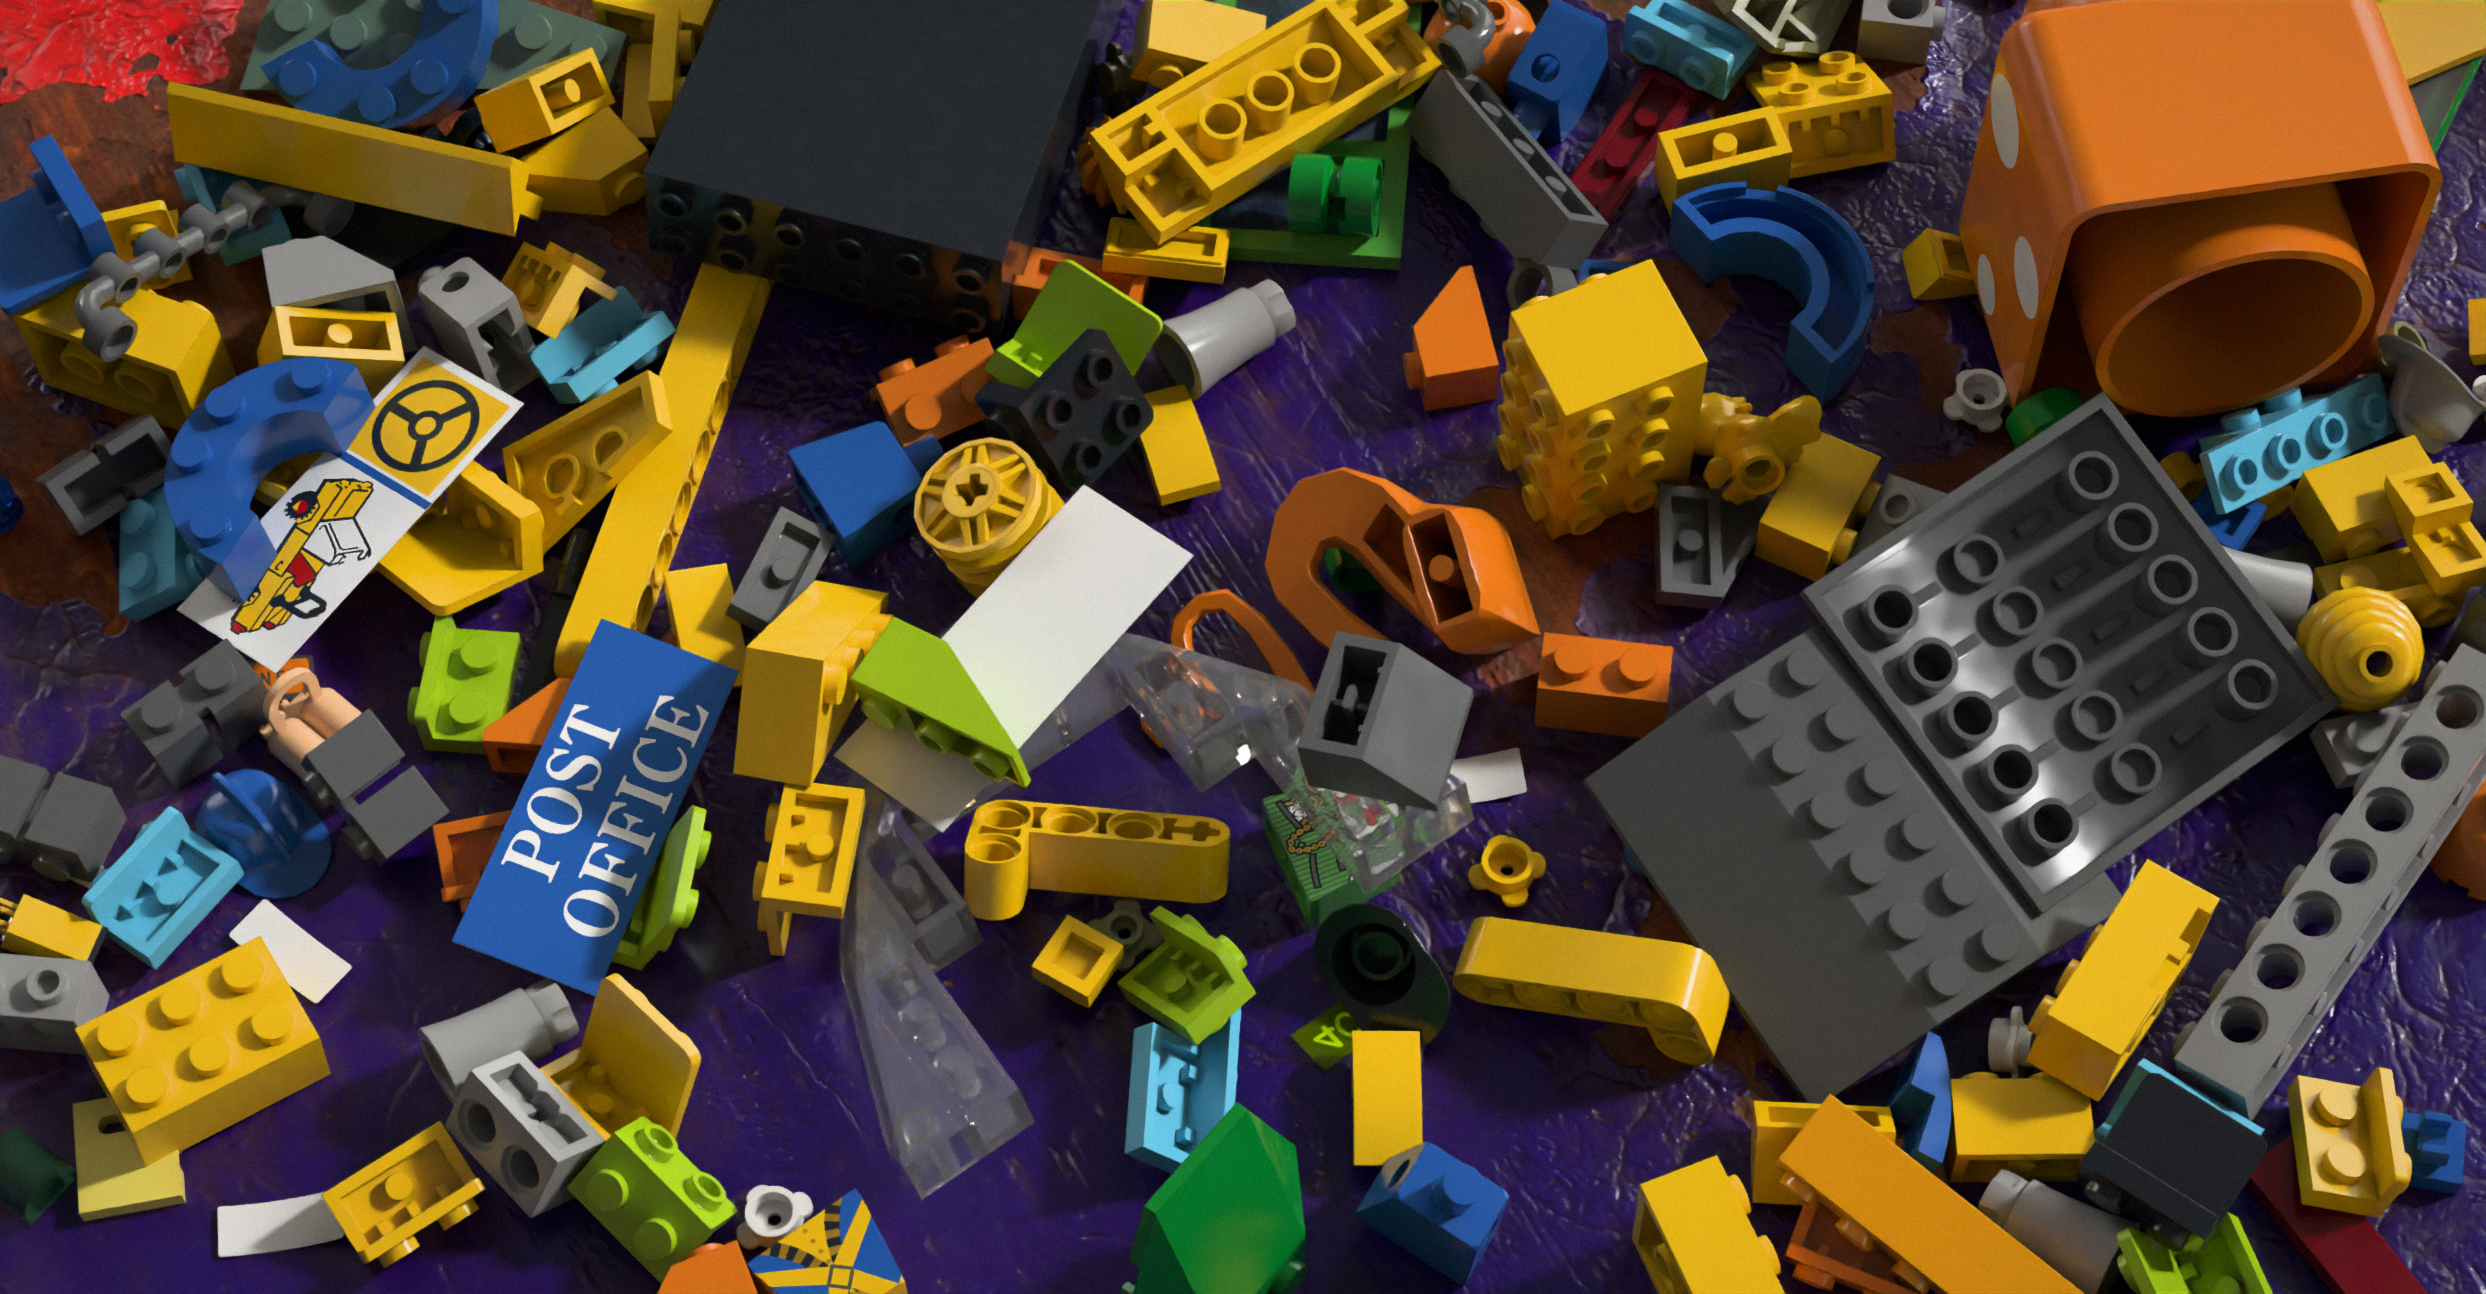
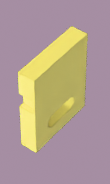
M108 1098L73 1103L79 1214L83 1221L186 1203L184 1172L180 1167L179 1154H182V1151L176 1150L145 1167L126 1131L103 1134V1130L107 1125L120 1122Z

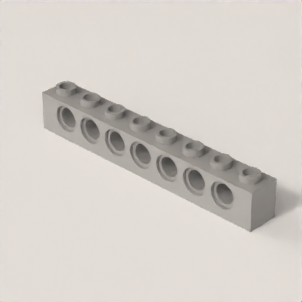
M2463 643L2460 644L2448 663L2441 660L2431 670L2423 688L2424 698L2413 713L2409 711L2403 712L2397 719L2389 735L2388 746L2390 747L2378 764L2369 762L2361 771L2353 788L2354 799L2343 815L2334 813L2327 820L2317 841L2319 849L2307 867L2299 864L2291 872L2282 890L2281 898L2283 901L2271 919L2263 916L2255 924L2246 941L2245 951L2247 953L2235 971L2228 968L2219 976L2209 996V1004L2211 1005L2198 1024L2193 1021L2189 1022L2175 1041L2172 1056L2174 1057L2178 1079L2251 1122L2486 780V654ZM2452 719H2465L2471 722L2469 726L2460 729H2452L2443 725ZM2419 769H2427L2437 773L2434 777L2427 780H2415L2407 776ZM2383 820H2393L2402 824L2398 829L2390 832H2381L2372 828L2374 824ZM2350 871L2360 872L2367 876L2355 884H2345L2336 880L2339 875ZM2312 923L2325 924L2331 928L2327 933L2314 937L2299 932L2303 927ZM2277 975L2289 976L2295 980L2292 985L2284 989H2271L2263 985L2266 980ZM2239 1028H2251L2259 1032L2253 1040L2244 1043L2233 1042L2226 1038L2232 1031Z

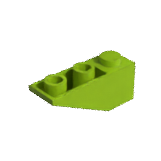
M893 617L850 677L862 701V712L871 721L885 729L892 730L897 725L913 733L923 746L938 755L946 756L950 751L967 759L974 770L991 781L1001 782L1003 778H1006L1027 788L1031 778L1018 748L948 642Z

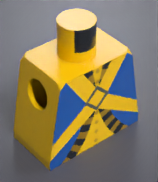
M856 1189L844 1195L747 1263L758 1294H908L902 1273L864 1200Z

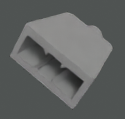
M470 257L461 258L447 268L443 266L431 267L422 274L418 282V294L438 342L460 367L510 396L539 377V374L527 359V353L535 347L516 295ZM479 333L491 335L494 338L493 346L487 343Z

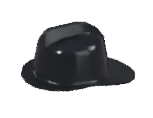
M1350 903L1332 911L1321 923L1313 944L1315 965L1326 984L1335 993L1356 1025L1362 1031H1419L1420 1046L1431 1042L1444 1028L1450 1010L1449 986L1440 967L1423 945L1415 926L1403 915L1373 903Z

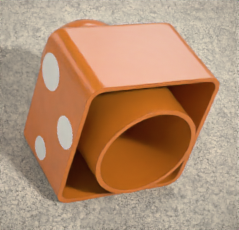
M2376 0L2026 1L2020 18L2006 30L2000 41L1959 221V236L2012 409L2025 399L2041 391L2055 387H2071L2079 391L2084 403L2104 391L2122 416L2137 413L2164 417L2211 415L2247 407L2278 396L2293 388L2305 389L2344 383L2357 377L2370 367L2380 348L2378 346V338L2386 332L2443 182L2441 170Z

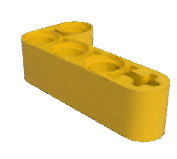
M1018 800L986 802L975 811L964 846V909L970 915L979 919H1008L1020 913L1024 906L1028 889L1188 903L1217 901L1224 897L1228 891L1230 830L1224 822L1204 816Z
M1479 917L1473 920L1452 977V984L1456 990L1477 1002L1647 1027L1656 1047L1663 1054L1690 1065H1705L1714 1059L1731 1004V995L1716 962L1709 954L1692 945L1496 917Z

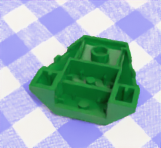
M1236 1102L1144 1205L1129 1261L1140 1270L1135 1286L1127 1281L1121 1287L1120 1294H1292L1298 1288L1308 1270V1266L1305 1265L1306 1234L1296 1146Z

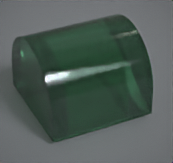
M13 1129L0 1136V1203L32 1226L77 1177V1172L70 1164L23 1129Z

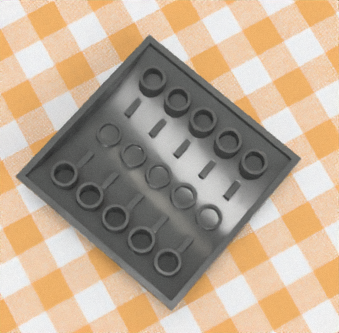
M2104 391L1799 594L2038 916H2041L2119 863L2342 704Z
M1821 623L1798 635L1698 697L1588 776L1582 783L1696 948L1709 954L1716 962L1732 1001L1803 1103L1822 1104L1829 1094L1837 1097L1915 1046L1928 1031L1935 1033L2096 928L2099 923L2102 924L2107 921L2122 899V895L2104 872L2050 910L2038 916Z

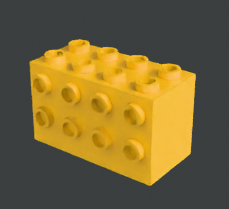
M1652 259L1610 275L1599 273L1589 276L1581 281L1576 288L1552 297H1534L1523 303L1517 310L1510 312L1508 340L1503 341L1506 371L1500 374V382L1504 393L1503 404L1498 406L1501 434L1495 437V444L1498 455L1506 470L1512 471L1516 469L1524 485L1521 492L1530 517L1535 522L1543 521L1552 540L1569 533L1573 535L1588 533L1601 525L1604 519L1627 510L1630 513H1638L1652 507L1659 491L1658 484L1688 486L1708 360Z

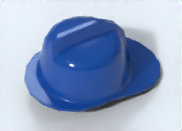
M242 769L230 772L225 776L218 771L212 774L210 777L212 787L207 791L196 818V834L239 862L245 875L237 883L257 897L272 900L297 897L313 888L327 872L333 853L330 833L320 817L289 786L264 771Z

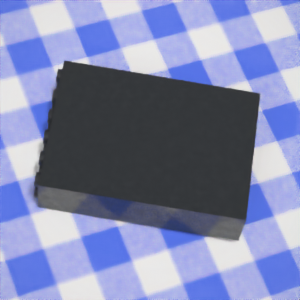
M720 0L644 170L650 249L663 252L672 258H686L718 266L731 273H746L780 282L790 288H805L837 296L846 302L864 303L896 311L909 318H924L955 326L968 333L979 332L1000 338L1013 304L1012 283L1015 275H1023L1031 249L1036 243L1095 86L1097 67L1100 63L1104 62L1106 46L1108 43H1111L1126 0Z

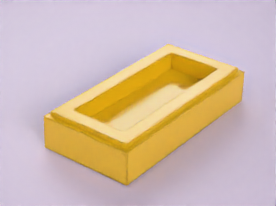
M1111 217L1103 252L1102 271L1223 284L1231 230L1190 226L1158 245L1136 219Z

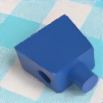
M1552 0L1509 72L1506 81L1509 109L1535 140H1537L1540 134L1556 142L1565 140L1609 81L1606 22L1561 0Z
M879 421L796 447L787 452L794 486L819 525L837 535L832 545L849 571L861 565L917 525L914 519L915 494L926 472L944 455L939 442L932 434L902 448L886 423Z
M1423 1142L1386 1160L1353 1216L1464 1287L1496 1234L1510 1196L1504 1189L1482 1176L1474 1167L1462 1163L1435 1144Z

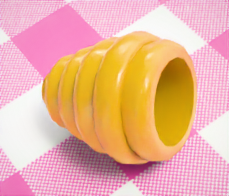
M2360 586L2333 591L2313 604L2297 626L2294 639L2324 678L2332 692L2342 702L2332 711L2347 714L2386 709L2404 698L2420 676L2425 654L2421 627L2408 607L2385 591ZM2376 651H2384L2386 659L2382 668L2374 674L2369 673L2366 668V661L2369 655Z

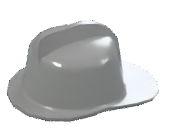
M2385 333L2379 336L2378 346L2396 367L2387 401L2390 407V415L2394 418L2397 430L2404 438L2415 435L2424 451L2436 454L2443 450L2448 442H2457L2461 439L2480 414L2486 416V404L2479 400L2464 382L2432 353L2414 342L2397 335Z

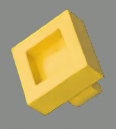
M1067 915L1031 965L1033 978L1051 987L1057 993L1089 1009L1125 958L1124 945Z

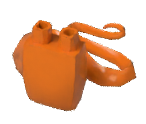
M1342 467L1299 480L1275 512L1265 560L1266 576L1276 601L1320 646L1328 651L1336 631L1390 641L1350 612L1321 582L1318 567L1329 548H1342L1359 560L1395 600L1452 651L1466 655H1487L1517 647L1541 636L1507 527L1498 518L1482 509L1427 503L1387 479ZM1227 588L1197 594L1172 618L1169 643L1182 681L1188 711L1185 723L1175 734H1162L1153 726L1150 713L1153 705L1158 699L1168 694V690L1161 689L1145 702L1140 712L1141 729L1160 749L1187 747L1201 732L1207 704L1193 646L1194 627L1206 613L1224 611L1249 635L1272 670L1289 704L1304 727L1316 690L1293 653L1268 619Z

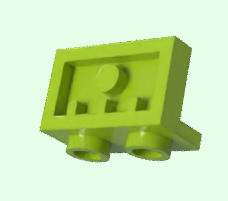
M452 614L448 616L435 615L432 632H424L420 643V666L424 670L420 687H412L407 707L409 724L416 725L425 750L487 755L482 743L484 729L510 712L523 648L519 633L459 629L455 626Z

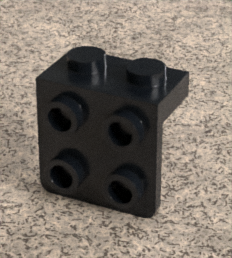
M1096 328L1085 330L1028 389L989 380L974 396L987 417L984 423L989 433L994 438L1012 441L1028 453L1035 462L1036 467L1044 474L1047 483L1060 496L1072 498L1083 485L1090 488L1147 429L1154 417L1152 407L1105 331Z
M2152 1073L2143 1079L2102 1143L2095 1140L2081 1161L2077 1184L2084 1187V1193L2102 1208L2115 1214H2120L2122 1211L2144 1225L2146 1233L2162 1246L2178 1253L2183 1250L2198 1259L2264 1158L2267 1144L2261 1135L2162 1074Z

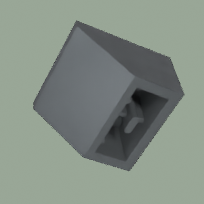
M1336 631L1297 745L1308 786L1438 811L1473 701V689L1401 643Z

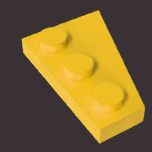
M646 370L502 449L508 486L524 498L533 501L541 509L544 519V531L542 533L543 555L673 432L662 377Z

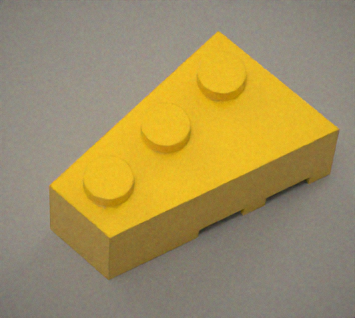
M2147 859L2105 925L2099 923L2092 932L2080 955L2081 962L2073 958L2065 969L2054 990V994L2058 996L2057 999L2047 994L2039 1004L2027 1028L2028 1031L2037 1036L2025 1061L2099 1102L2175 993L2220 898Z

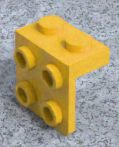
M472 460L446 488L447 514L407 531L374 567L432 614L448 616L457 613L478 601L504 589L511 588L515 584L543 572L542 533L544 531V519L541 509L533 501L524 498L501 481L495 473L486 470L476 461Z
M613 973L600 981L581 1047L543 1066L539 1070L606 1141L614 1132L641 1116L665 1128L676 1140L701 1063V1056L691 1039L683 1032H680L652 1006L642 992L633 988L621 975Z

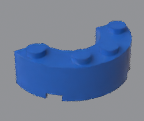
M421 0L423 4L421 30L410 50L393 64L371 71L352 68L345 64L331 45L315 39L304 42L260 65V67L277 92L298 110L409 134L423 130L448 117L478 87L488 70L485 67L491 54L493 42L497 40L499 27L497 0Z
M1746 181L1728 182L1700 188L1674 200L1672 203L1668 245L1706 284L1726 275L1752 274L1773 280L1792 293L1803 311L1790 322L1784 365L1823 405L1834 398L1847 385L1861 362L1865 351L1873 307L1875 285L1873 267L1864 244L1856 232L1840 215L1824 203L1807 194L1778 185L1777 192L1760 189H1746Z
M307 357L281 360L249 370L212 390L207 398L191 413L176 435L165 468L164 492L166 504L176 528L201 571L212 584L229 597L245 604L278 554L259 518L250 510V502L258 484L275 466L296 455L319 451L344 455L376 406L356 365L328 358Z

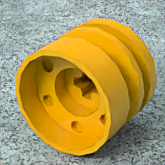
M989 437L967 441L950 450L926 472L915 494L914 519L921 536L933 547L937 556L946 562L948 569L962 587L978 599L1060 511L1065 503L1056 490L1047 483L1044 474L1036 467L1035 462L1028 453L1012 441Z

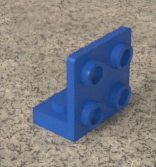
M52 134L29 144L38 169L29 173L34 187L0 203V307L4 314L8 316L88 279V271L91 265L103 253L113 252L118 256L103 217Z

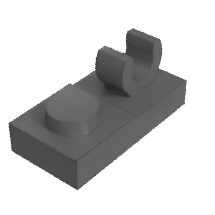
M781 506L736 590L725 615L761 633L814 582L837 535Z

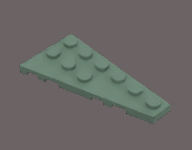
M269 0L239 90L245 93L277 91L267 79L260 65L310 39L331 45L345 64L357 70L371 71L391 65L410 50L421 30L422 1ZM497 0L499 11L497 40L493 42L491 54L485 67L488 70L475 91L487 92L538 66L591 47L595 52L611 92L613 91L631 37L630 35L529 0Z

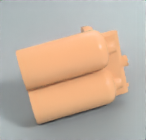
M294 668L280 676L268 690L262 705L263 714L268 723L265 726L262 725L258 732L268 741V748L271 754L301 778L307 773L301 765L304 756L362 713L334 689L321 688L317 676L309 669ZM298 683H303L304 688L293 700L289 702L284 699L280 703L284 694L291 687Z

